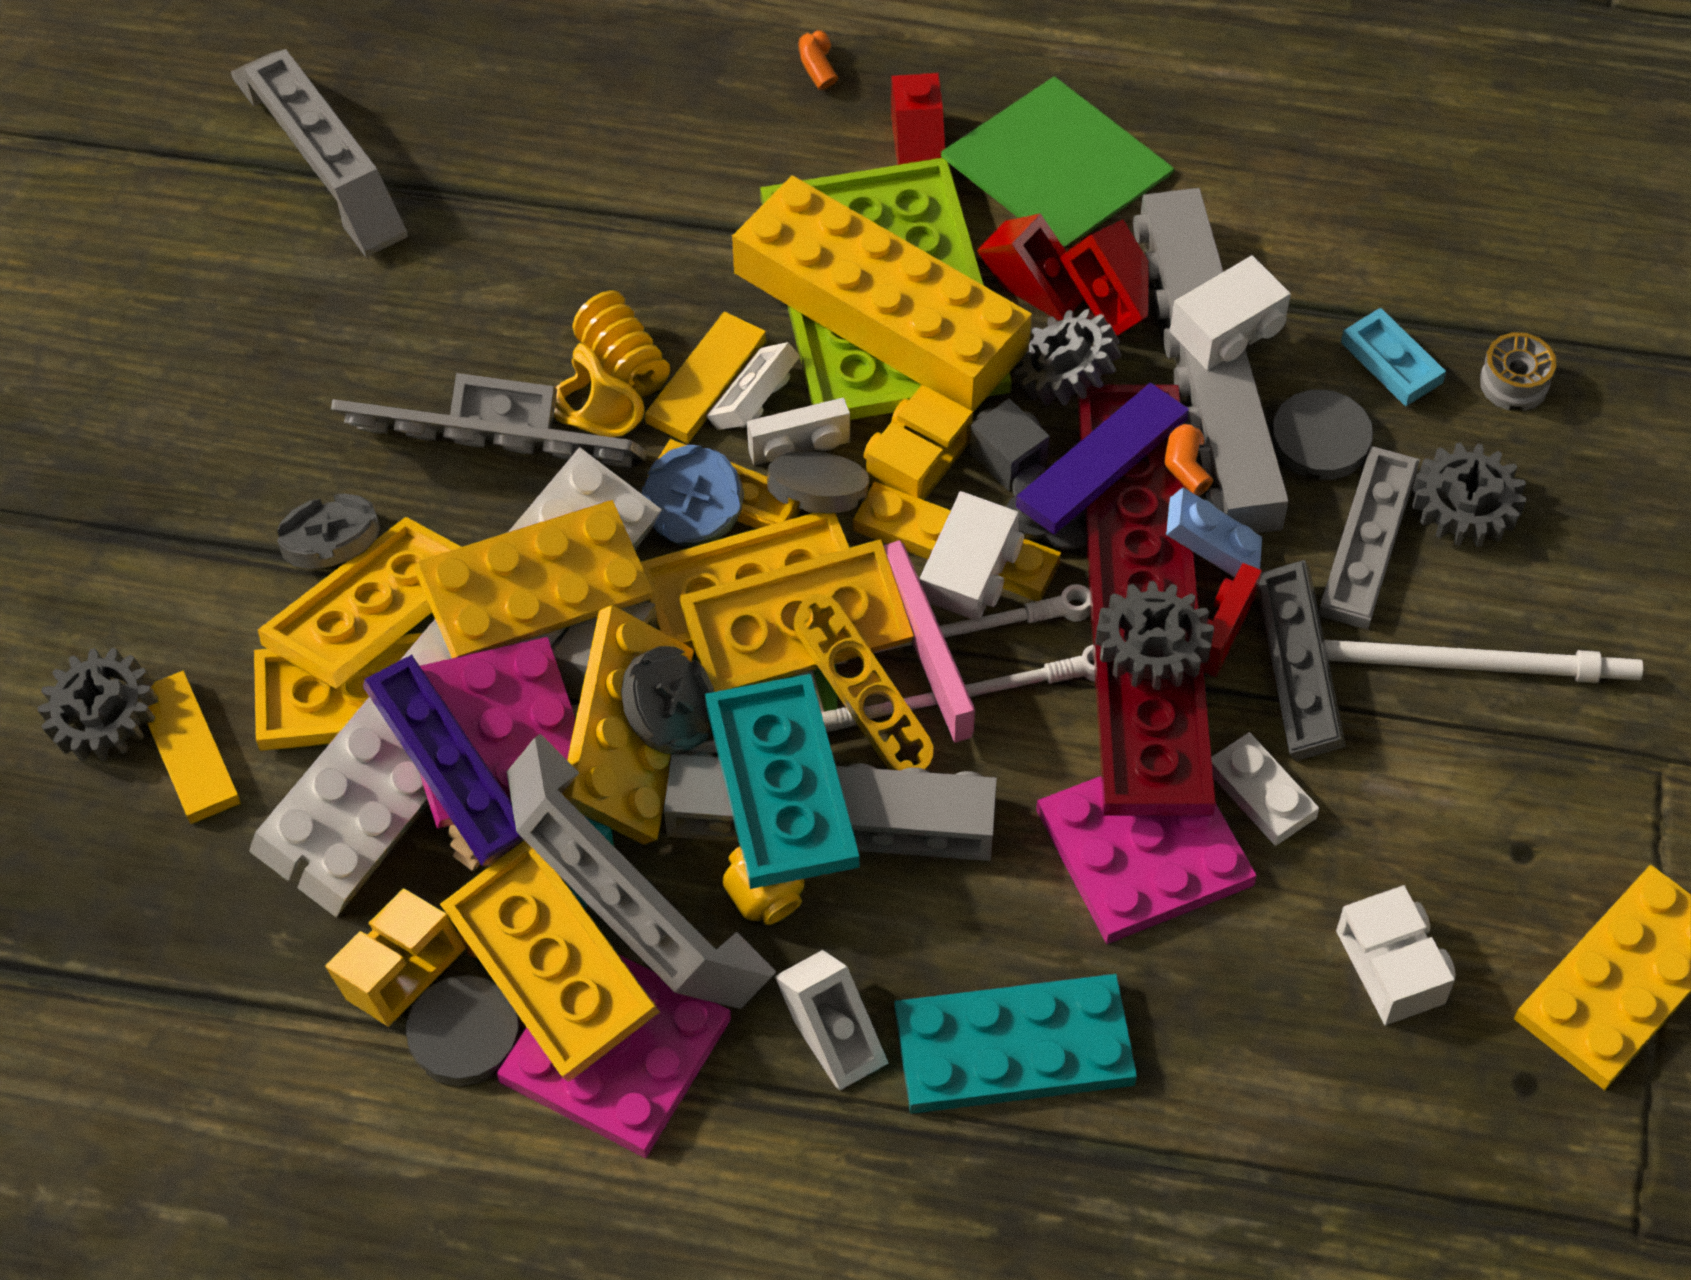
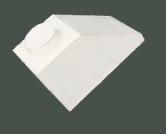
M822 950L774 976L795 1025L837 1089L842 1090L888 1064L849 969L845 964Z

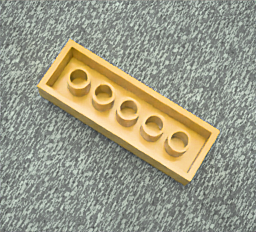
M793 175L732 235L734 274L919 384L932 389L973 412L1029 351L1032 313Z

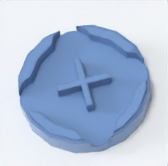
M686 445L669 450L653 463L647 473L649 477L645 482V488H642V495L662 509L653 527L661 537L676 545L695 547L716 541L732 529L741 514L744 491L740 475L725 455L715 450L702 448V446Z

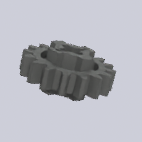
M1085 309L1076 318L1072 310H1068L1063 320L1057 322L1051 316L1047 319L1048 327L1042 330L1037 327L1031 329L1034 338L1029 343V351L1016 364L1017 370L1014 371V374L1023 390L1027 392L1033 401L1040 397L1043 404L1049 406L1058 397L1062 405H1067L1070 396L1076 393L1081 399L1087 397L1086 389L1089 386L1101 388L1104 385L1100 379L1102 374H1113L1116 371L1112 361L1121 357V352L1117 347L1120 341L1111 324L1107 323L1102 314L1093 317L1090 310Z
M1456 443L1454 452L1451 455L1443 448H1439L1436 451L1434 461L1425 458L1422 462L1420 473L1416 474L1412 489L1416 493L1412 504L1413 509L1423 510L1420 521L1423 526L1432 523L1438 525L1435 536L1439 539L1449 532L1455 535V545L1461 546L1465 537H1472L1474 544L1477 547H1482L1485 535H1489L1493 540L1499 542L1502 540L1505 529L1510 531L1515 529L1518 518L1521 516L1526 503V497L1522 496L1526 485L1525 480L1514 479L1517 466L1515 464L1502 466L1500 464L1502 453L1499 451L1493 453L1490 457L1483 455L1484 449L1482 444H1477L1473 452H1466L1462 443ZM1467 489H1470V490H1471V493H1470V498H1471V500H1468V499H1467V495H1468Z
M1149 581L1146 592H1140L1133 584L1128 585L1126 599L1114 593L1110 596L1109 608H1101L1095 639L1096 645L1101 646L1100 660L1102 663L1114 661L1113 675L1116 678L1126 672L1132 674L1131 686L1137 687L1144 678L1151 680L1154 690H1160L1163 679H1169L1175 687H1179L1182 684L1183 672L1195 678L1199 675L1200 664L1208 663L1214 626L1207 624L1209 614L1207 608L1194 610L1196 596L1189 594L1182 599L1177 597V586L1173 584L1167 588L1166 592L1158 591L1155 581ZM1120 628H1122V629L1124 630V638H1123V639H1122V637H1121V635H1120V632H1119ZM1186 633L1189 637V643L1185 641Z
M96 648L90 649L88 661L82 663L76 656H71L69 658L71 666L69 671L65 673L62 670L55 669L52 672L58 681L56 686L42 687L41 692L49 701V703L38 707L39 714L46 721L42 725L43 730L64 754L72 751L81 761H85L91 751L101 761L107 759L109 748L114 746L124 754L127 752L126 739L130 736L138 740L144 738V734L139 729L141 722L148 723L155 720L154 714L148 708V706L158 702V696L151 688L154 681L145 668L140 666L134 656L130 654L123 658L115 648H111L105 658L101 657ZM120 680L126 682L127 684L122 685ZM69 724H74L78 730L70 727Z

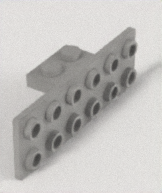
M456 373L450 415L332 399L331 410L345 416V424L357 426V430L387 434L388 426H394V431L406 433L407 437L435 441L437 433H444V438L453 439L456 444L472 447H484L485 439L493 440L494 445L503 446V450L523 454H533L534 446L543 447V451L553 453V457L567 460L580 447L585 452L593 454V458L602 460V464L625 468L632 467V460L646 461L647 450L632 440L552 429L558 390L554 386Z

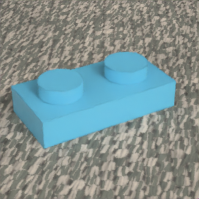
M1382 308L1377 309L1343 330L1341 343L1405 407L1443 384L1446 371Z

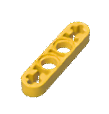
M813 595L806 598L799 605L794 617V629L797 636L886 768L899 771L911 767L926 769L933 758V744L930 737L842 607L833 598L826 595ZM810 609H814L818 614H823L827 611L831 615L826 626L834 639L840 632H843L847 637L837 641L827 653H824L820 648L826 645L828 641L822 629L815 627L810 630L806 626L811 616ZM842 651L857 653L863 662L862 673L854 678L840 676L834 668V657ZM874 694L885 696L893 707L891 718L885 722L870 720L863 709V704L867 697ZM902 719L907 727L901 728L898 734L906 745L909 746L916 742L920 746L921 750L916 756L919 764L913 765L909 760H904L900 763L895 756L901 749L896 738L892 734L884 742L879 734L890 731Z

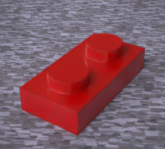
M1242 562L1234 580L1225 578L1214 602V607L1219 609L1213 620L1209 618L1207 620V624L1214 626L1208 663H1203L1204 673L1217 677L1256 600L1262 570Z

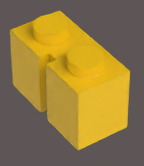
M921 385L910 400L905 398L898 404L893 413L891 423L882 434L879 432L875 433L869 440L864 451L869 484L873 485L875 481L925 500L970 443L973 411Z
M404 888L369 922L372 931L368 935L360 931L325 965L347 1001L388 1027L466 949L446 913Z

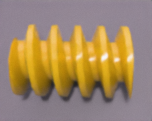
M609 290L601 292L590 298L580 308L572 325L574 335L582 344L592 349L605 373L630 384L641 398L650 396L663 386L670 374V364L665 359H662V352L653 345L651 336L643 331L642 323L637 318H634V311L625 304V298L619 291Z

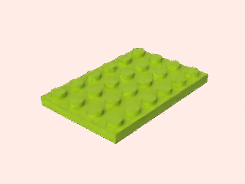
M944 158L802 180L983 285L949 165ZM783 184L760 187L762 205ZM787 305L811 405L844 398L850 413V420L894 413L896 407L903 399L907 398L910 400L920 388L921 384ZM1010 373L1004 377L988 396L1011 393L1012 380Z

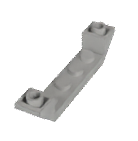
M286 49L272 52L231 71L233 80L254 107L261 103L265 104L336 199L342 225L365 257L408 237L407 230L377 168Z
M541 734L536 736L507 771L516 832L675 993L741 1009L776 971L737 932L716 950L562 795L579 772Z

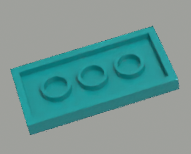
M807 674L706 693V708L750 889L859 868L860 856L812 675Z
M1117 974L894 1002L910 1114L1135 1086L1137 1075Z

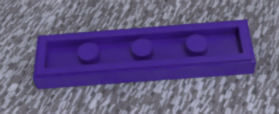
M1150 382L1016 496V508L1055 535L1168 438L1174 429L1183 425L1188 420L1189 409Z
M411 654L366 678L363 684L364 690L482 866L488 864L524 841L516 832L512 802L414 656Z

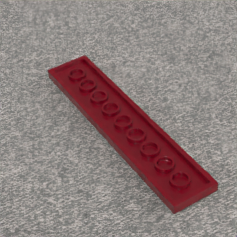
M1103 385L1101 388L1089 386L1086 389V398L1081 399L1078 396L1080 442L1147 385ZM1155 385L1180 402L1179 385ZM1168 438L1085 508L1103 816H1213L1215 809L1203 663L1200 664L1199 675L1195 678L1183 672L1182 684L1179 687H1175L1169 679H1163L1160 690H1154L1151 680L1144 678L1137 687L1131 686L1132 674L1126 672L1116 678L1113 675L1114 661L1101 662V646L1095 643L1101 608H1109L1110 596L1114 593L1126 599L1127 588L1131 584L1135 585L1140 592L1147 591L1149 581H1155L1160 592H1166L1171 584L1176 585V596L1182 599L1189 594L1195 595L1194 610L1198 609L1193 551L1166 535L1170 497L1183 487L1187 489L1165 465ZM1120 628L1119 632H1120V635H1121V637H1122V639H1123V638H1124V630H1123L1122 628ZM1186 633L1185 641L1189 643V637Z

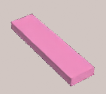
M899 540L883 545L914 635L911 642L954 743L972 738L974 733L975 707L904 543L901 544Z

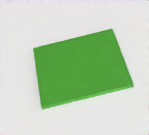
M1055 76L944 149L941 153L942 158L1016 217L1020 218L1041 213L1065 250L1169 177L1175 169Z

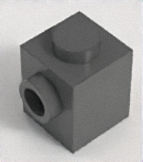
M1007 399L994 409L988 408L982 411L971 424L970 455L1009 492L1013 489V481L1025 468L1032 465H1043L1044 467L1047 465L1049 435L1041 428L1040 423L1032 413L1022 411L1010 399Z

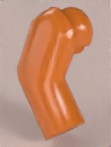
M1184 424L1178 426L1169 435L1165 465L1190 492L1200 496L1213 483V478L1196 461L1199 445H1204V435L1198 428Z

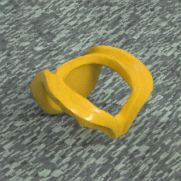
M579 343L573 351L572 365L576 370V375L563 381L556 387L558 390L554 418L560 423L580 428L598 436L617 438L626 435L641 422L644 416L645 407L642 398L630 384L605 373L592 349L585 344ZM591 380V393L586 404L579 411L574 410L564 398L572 392L587 386Z

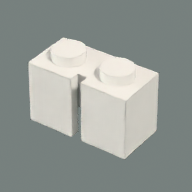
M1252 255L1176 299L1173 306L1170 333L1208 371L1223 361L1230 362L1236 359L1245 350L1247 343L1251 345L1261 338L1268 339L1276 335L1286 323L1291 293Z
M962 491L959 492L919 578L930 604L976 621H980L987 605L991 607L996 605L1004 585V577L998 576V574L1002 573L1007 561L1011 563L1016 561L1024 540V534L1019 532L1018 511Z
M1404 885L1343 907L1336 932L1385 1026L1446 1004L1456 977L1453 962L1446 950L1443 948L1438 949L1433 938L1427 937L1426 934L1430 932L1428 915L1419 902L1412 901Z

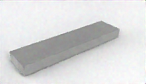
M1374 446L1370 447L1320 604L1319 616L1368 630L1420 459Z

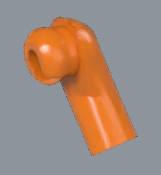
M820 30L815 31L813 34H804L798 43L801 61L818 90L827 89L838 80L837 74L825 56L831 48L830 39L825 32Z

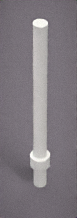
M1324 640L1328 661L1574 676L1576 682L1598 683L1600 678L1641 680L1643 675V661L1641 659L1601 657L1598 651L1577 650L1576 655Z

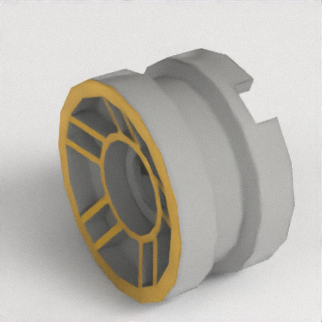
M1518 332L1501 335L1491 343L1487 351L1485 364L1480 375V387L1486 398L1498 407L1509 410L1510 406L1521 407L1522 411L1533 409L1544 401L1549 391L1551 380L1556 370V356L1546 342L1534 335Z

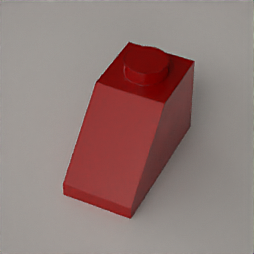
M939 73L892 76L891 117L897 165L942 158L941 153L945 149Z
M1041 213L1004 221L977 250L1003 289L1049 316H1053L1058 321L1063 320L1066 311L1072 310L1073 312L1084 300V297L1059 258L1067 251Z
M1123 219L1091 234L1059 257L1095 317L1102 314L1107 323L1111 324L1117 336L1148 316L1149 260Z

